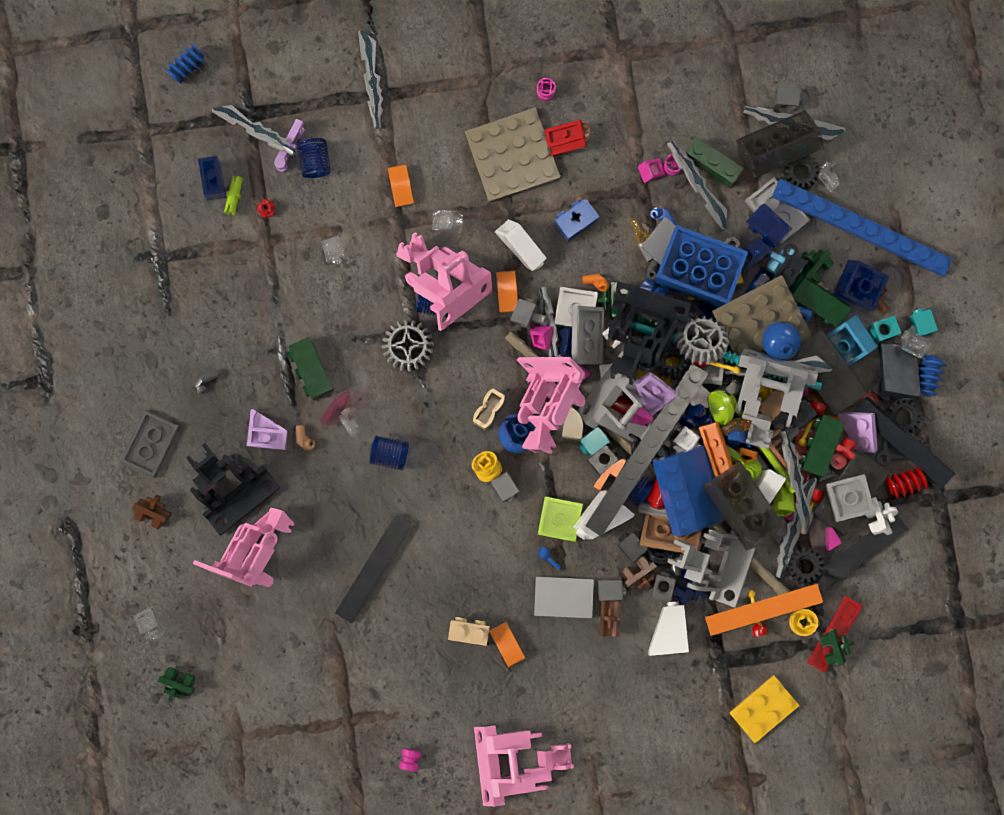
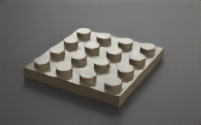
M536 107L464 131L489 203L560 179L555 160L549 154L552 152L548 148L546 135Z
M782 275L712 311L719 322V326H724L725 332H728L729 345L737 356L742 354L744 348L766 354L761 342L763 332L769 325L779 321L781 323L790 322L797 328L801 336V345L813 339Z

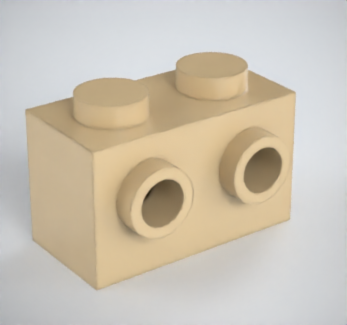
M456 617L455 620H451L448 640L487 646L490 626H487L485 621L475 620L474 623H467L466 618Z

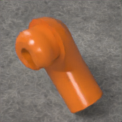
M600 274L582 276L583 285L593 284L601 292L608 290L609 283Z

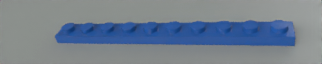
M779 179L771 196L780 202L942 277L946 275L952 258L782 179Z

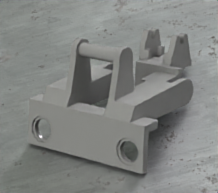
M744 348L738 366L745 367L747 370L735 413H740L743 400L746 401L742 418L752 420L746 443L769 449L774 430H770L773 417L758 413L762 397H758L761 385L784 391L785 394L780 411L789 413L786 427L790 428L793 415L797 416L805 384L815 386L820 368L791 360L776 359L767 354ZM764 372L787 377V384L763 378Z
M621 351L618 357L621 358L623 356V351ZM610 368L586 398L584 406L577 410L586 425L595 429L600 424L631 442L638 441L637 437L641 440L643 439L658 414H654L652 416L653 419L644 426L630 422L639 408H643L645 405L635 384L641 377L637 376L634 384L630 385L629 378L619 373L615 376V379H611ZM622 391L634 402L625 415L611 408ZM590 405L591 409L589 413L585 415V409L587 406ZM678 421L672 429V431L670 432V434L668 435V437L666 438V440L664 441L663 445L665 444L667 447H669L671 445L669 439L675 430H678L679 432L682 431V427Z
M734 525L731 533L709 530L708 533H704L703 537L705 538L701 537L699 551L695 550L696 546L674 540V544L681 546V550L685 552L682 560L668 559V563L682 569H687L684 578L693 581V583L688 582L687 587L697 591H711L710 600H716L736 608L761 534ZM745 535L753 537V543L750 546H746L743 543ZM702 543L705 544V547L725 552L718 573L707 569L711 555L700 551ZM727 590H732L735 593V598L732 601H728L725 598Z

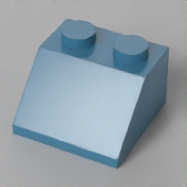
M857 316L852 317L819 340L841 372L878 347Z

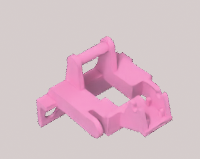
M416 232L412 234L409 245L404 246L403 242L399 244L397 257L409 263L416 262L418 274L421 275L418 277L414 273L409 272L405 276L406 281L414 287L416 293L434 303L430 307L432 311L437 313L438 329L440 331L493 292L491 272L483 267L480 269L469 262L466 252L460 251L457 254L447 247L439 250L437 246L429 251L426 248L422 235L417 236ZM430 268L438 271V280L427 274L426 271ZM450 275L463 282L454 290ZM486 284L485 291L481 293L483 285ZM448 313L447 320L442 322L444 315Z
M518 357L517 361L529 373L526 380L531 382L521 401L518 421L521 424L531 422L536 427L534 431L529 433L522 447L535 453H539V450L552 454L551 447L555 448L556 444L549 433L550 430H558V425H562L565 422L572 404L580 407L585 404V397L579 391V386L585 372L571 357ZM546 397L549 398L550 401H549V402H546V404H545V406H544V408H543V410H542L540 416H532L533 414H539V413H540V411H541V409H542V407H543V404H544V402H545V400H546Z
M270 508L269 512L255 524L245 523L238 527L220 562L215 561L212 567L195 560L193 564L250 587L255 584L270 587L273 584V578L263 572L275 551L273 548L278 538L274 531L276 529L281 532L291 533L289 525L294 526V522L284 511ZM261 534H263L264 537L262 538L260 544H257L259 537L261 536Z
M495 725L474 727L484 806L495 807L505 805L504 796L549 789L548 784L535 786V783L552 781L551 770L574 768L571 760V744L565 743L551 746L550 751H537L539 767L524 769V774H519L516 753H518V750L530 749V739L542 737V732L530 733L528 730L496 734ZM498 754H508L511 776L501 777Z

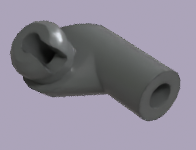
M654 259L647 268V277L649 279H654L657 274V267L660 268V264Z
M214 369L204 373L198 378L194 384L198 394L207 391L205 386L207 382L219 378L217 370Z
M676 552L673 559L682 560L684 553ZM671 564L672 576H680L681 568Z

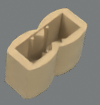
M495 389L488 391L484 397L483 405L474 414L473 424L483 430H487L492 425L495 414L502 408L505 395Z

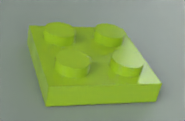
M545 497L537 535L576 542L577 530L573 526L581 516L583 504Z

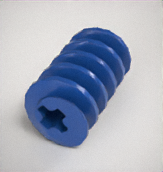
M191 43L192 50L188 47L185 48L187 55L182 52L179 53L181 60L175 57V64L168 63L170 69L163 67L172 79L180 84L183 83L181 77L188 79L186 72L194 74L192 67L199 69L198 62L205 64L203 54L193 43Z
M926 354L924 355L926 360L921 362L924 367L919 369L921 373L919 375L921 396L931 397L938 395L933 389L940 388L936 384V381H942L938 374H944L940 367H946L947 364L938 357Z

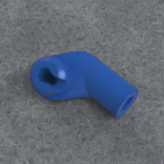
M655 207L651 210L650 216L653 219L662 221L663 218H667L674 225H677L668 209Z

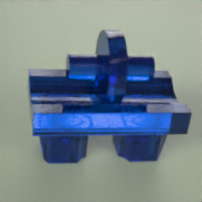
M565 326L564 329H557L558 341H562V347H557L558 355L561 354L562 357L572 358V328ZM552 348V355L555 357L554 349Z
M689 403L686 408L687 413L682 415L680 420L682 427L686 426L689 429L695 427L698 430L701 426L715 422L711 412H706L701 403L694 406Z
M684 569L680 578L686 582L693 583L692 580L684 578L687 569ZM678 585L675 586L672 594L683 605H686L692 592L694 594L691 600L695 602L699 596L703 598L706 596L702 591L689 587L684 589Z

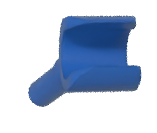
M541 547L538 552L539 557L548 561L559 570L561 566L549 557L551 550Z

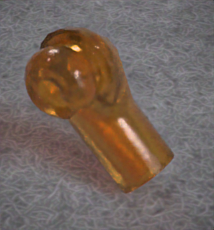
M734 418L723 426L721 431L725 436H728L734 430L745 432L750 428L751 423L747 419Z

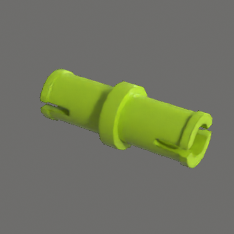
M235 175L231 176L229 191L226 192L225 214L231 215L232 213V215H236L238 200L241 199V186L244 180L240 176H236V178Z

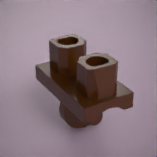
M156 495L153 499L148 496L146 500L140 498L137 503H134L132 508L135 509L134 519L144 521L148 515L152 517L151 527L156 529L162 527L164 522L170 518L172 512L163 509L165 504L160 502L161 496Z
M643 556L636 561L641 569L640 572L635 574L630 566L621 571L627 588L641 579L642 582L636 585L637 588L640 590L646 587L650 590L652 587L649 583L655 580L653 575L647 578L644 576L656 569L657 566L654 562L651 563Z
M601 600L599 636L619 637L621 602Z

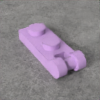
M296 119L286 137L287 143L297 149L296 143L298 139H302L306 131L303 121ZM279 151L274 161L277 170L281 173L285 172L288 168L287 161L290 154L285 151Z

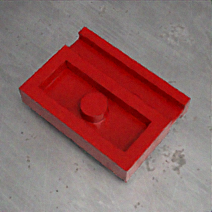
M581 120L545 129L547 145L552 152L549 153L550 156L554 157L587 148Z

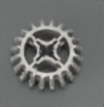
M705 315L702 319H699L698 316L694 320L689 318L685 331L678 329V335H676L677 349H680V355H685V360L692 359V364L695 361L699 362V365L703 362L709 365L711 361L716 363L726 353L729 344L728 332H725L724 326H719L718 321L714 323L713 318L707 320ZM690 334L693 336L691 341L687 338ZM716 340L717 345L713 347L712 341Z
M404 320L405 326H401L400 321H398L397 325L399 328L396 329L391 325L390 328L393 332H385L389 338H383L382 340L388 344L382 345V349L388 351L383 353L384 357L391 356L387 362L395 361L393 364L394 368L401 364V371L407 366L410 372L411 365H414L415 369L418 370L417 363L420 362L422 366H425V362L422 359L424 358L429 361L430 357L426 353H433V350L428 347L433 346L434 343L431 341L427 342L432 338V335L425 336L428 329L425 328L421 331L423 325L419 323L415 327L416 322L412 320L411 326L408 325V320ZM410 331L420 335L423 342L412 340L410 338ZM404 332L403 340L393 344L395 337ZM407 337L410 344L413 343V346H410L409 348V355L406 348L402 347L403 345H406ZM423 348L421 354L412 360V352ZM393 350L403 351L406 360L396 357Z

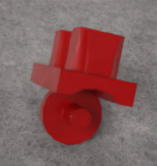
M849 438L843 439L840 445L836 446L830 462L831 466L835 469L843 468L856 455L852 451L857 443Z

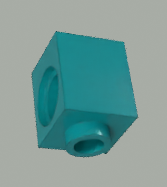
M917 309L909 317L916 339L938 331L931 309Z
M895 316L875 322L869 326V334L876 344L901 334ZM880 326L887 328V335L880 333Z
M596 427L579 441L581 444L579 448L585 455L589 454L592 457L610 441L601 429Z

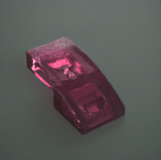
M345 390L338 395L328 406L320 422L329 426L335 410L344 411L351 393Z

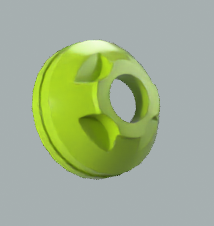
M723 391L711 392L708 397V405L715 422H719L721 426L730 423L735 414V400Z

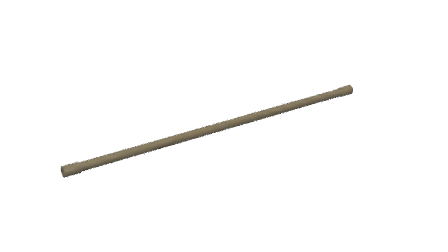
M513 330L505 337L525 357H539ZM590 405L587 406L585 409L586 414H588L591 409ZM599 424L608 435L631 455V442ZM649 464L646 470L656 479L653 464ZM718 523L708 526L710 530L726 532ZM753 557L750 568L767 582L778 595L791 592L790 589L777 580Z

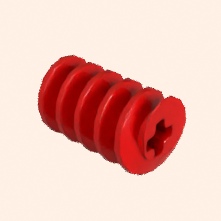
M918 467L913 468V472L909 469L906 470V473L900 472L898 476L894 474L891 476V479L888 476L884 477L885 490L890 499L892 498L891 495L898 499L899 492L906 496V490L913 494L914 487L919 492L921 491V485L928 489L926 475Z

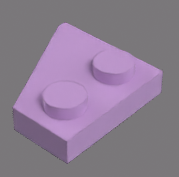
M647 372L635 383L641 400L645 404L644 408L651 416L677 396L674 389L652 372Z
M251 409L247 446L286 450L288 431L254 409Z
M838 413L840 421L845 423L844 429L850 440L857 443L855 446L857 452L874 453L878 451L875 413Z

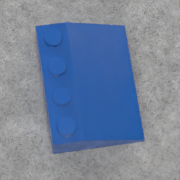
M676 225L654 283L721 307L729 303L732 298L748 251Z
M705 445L652 460L673 536L687 535L727 519Z

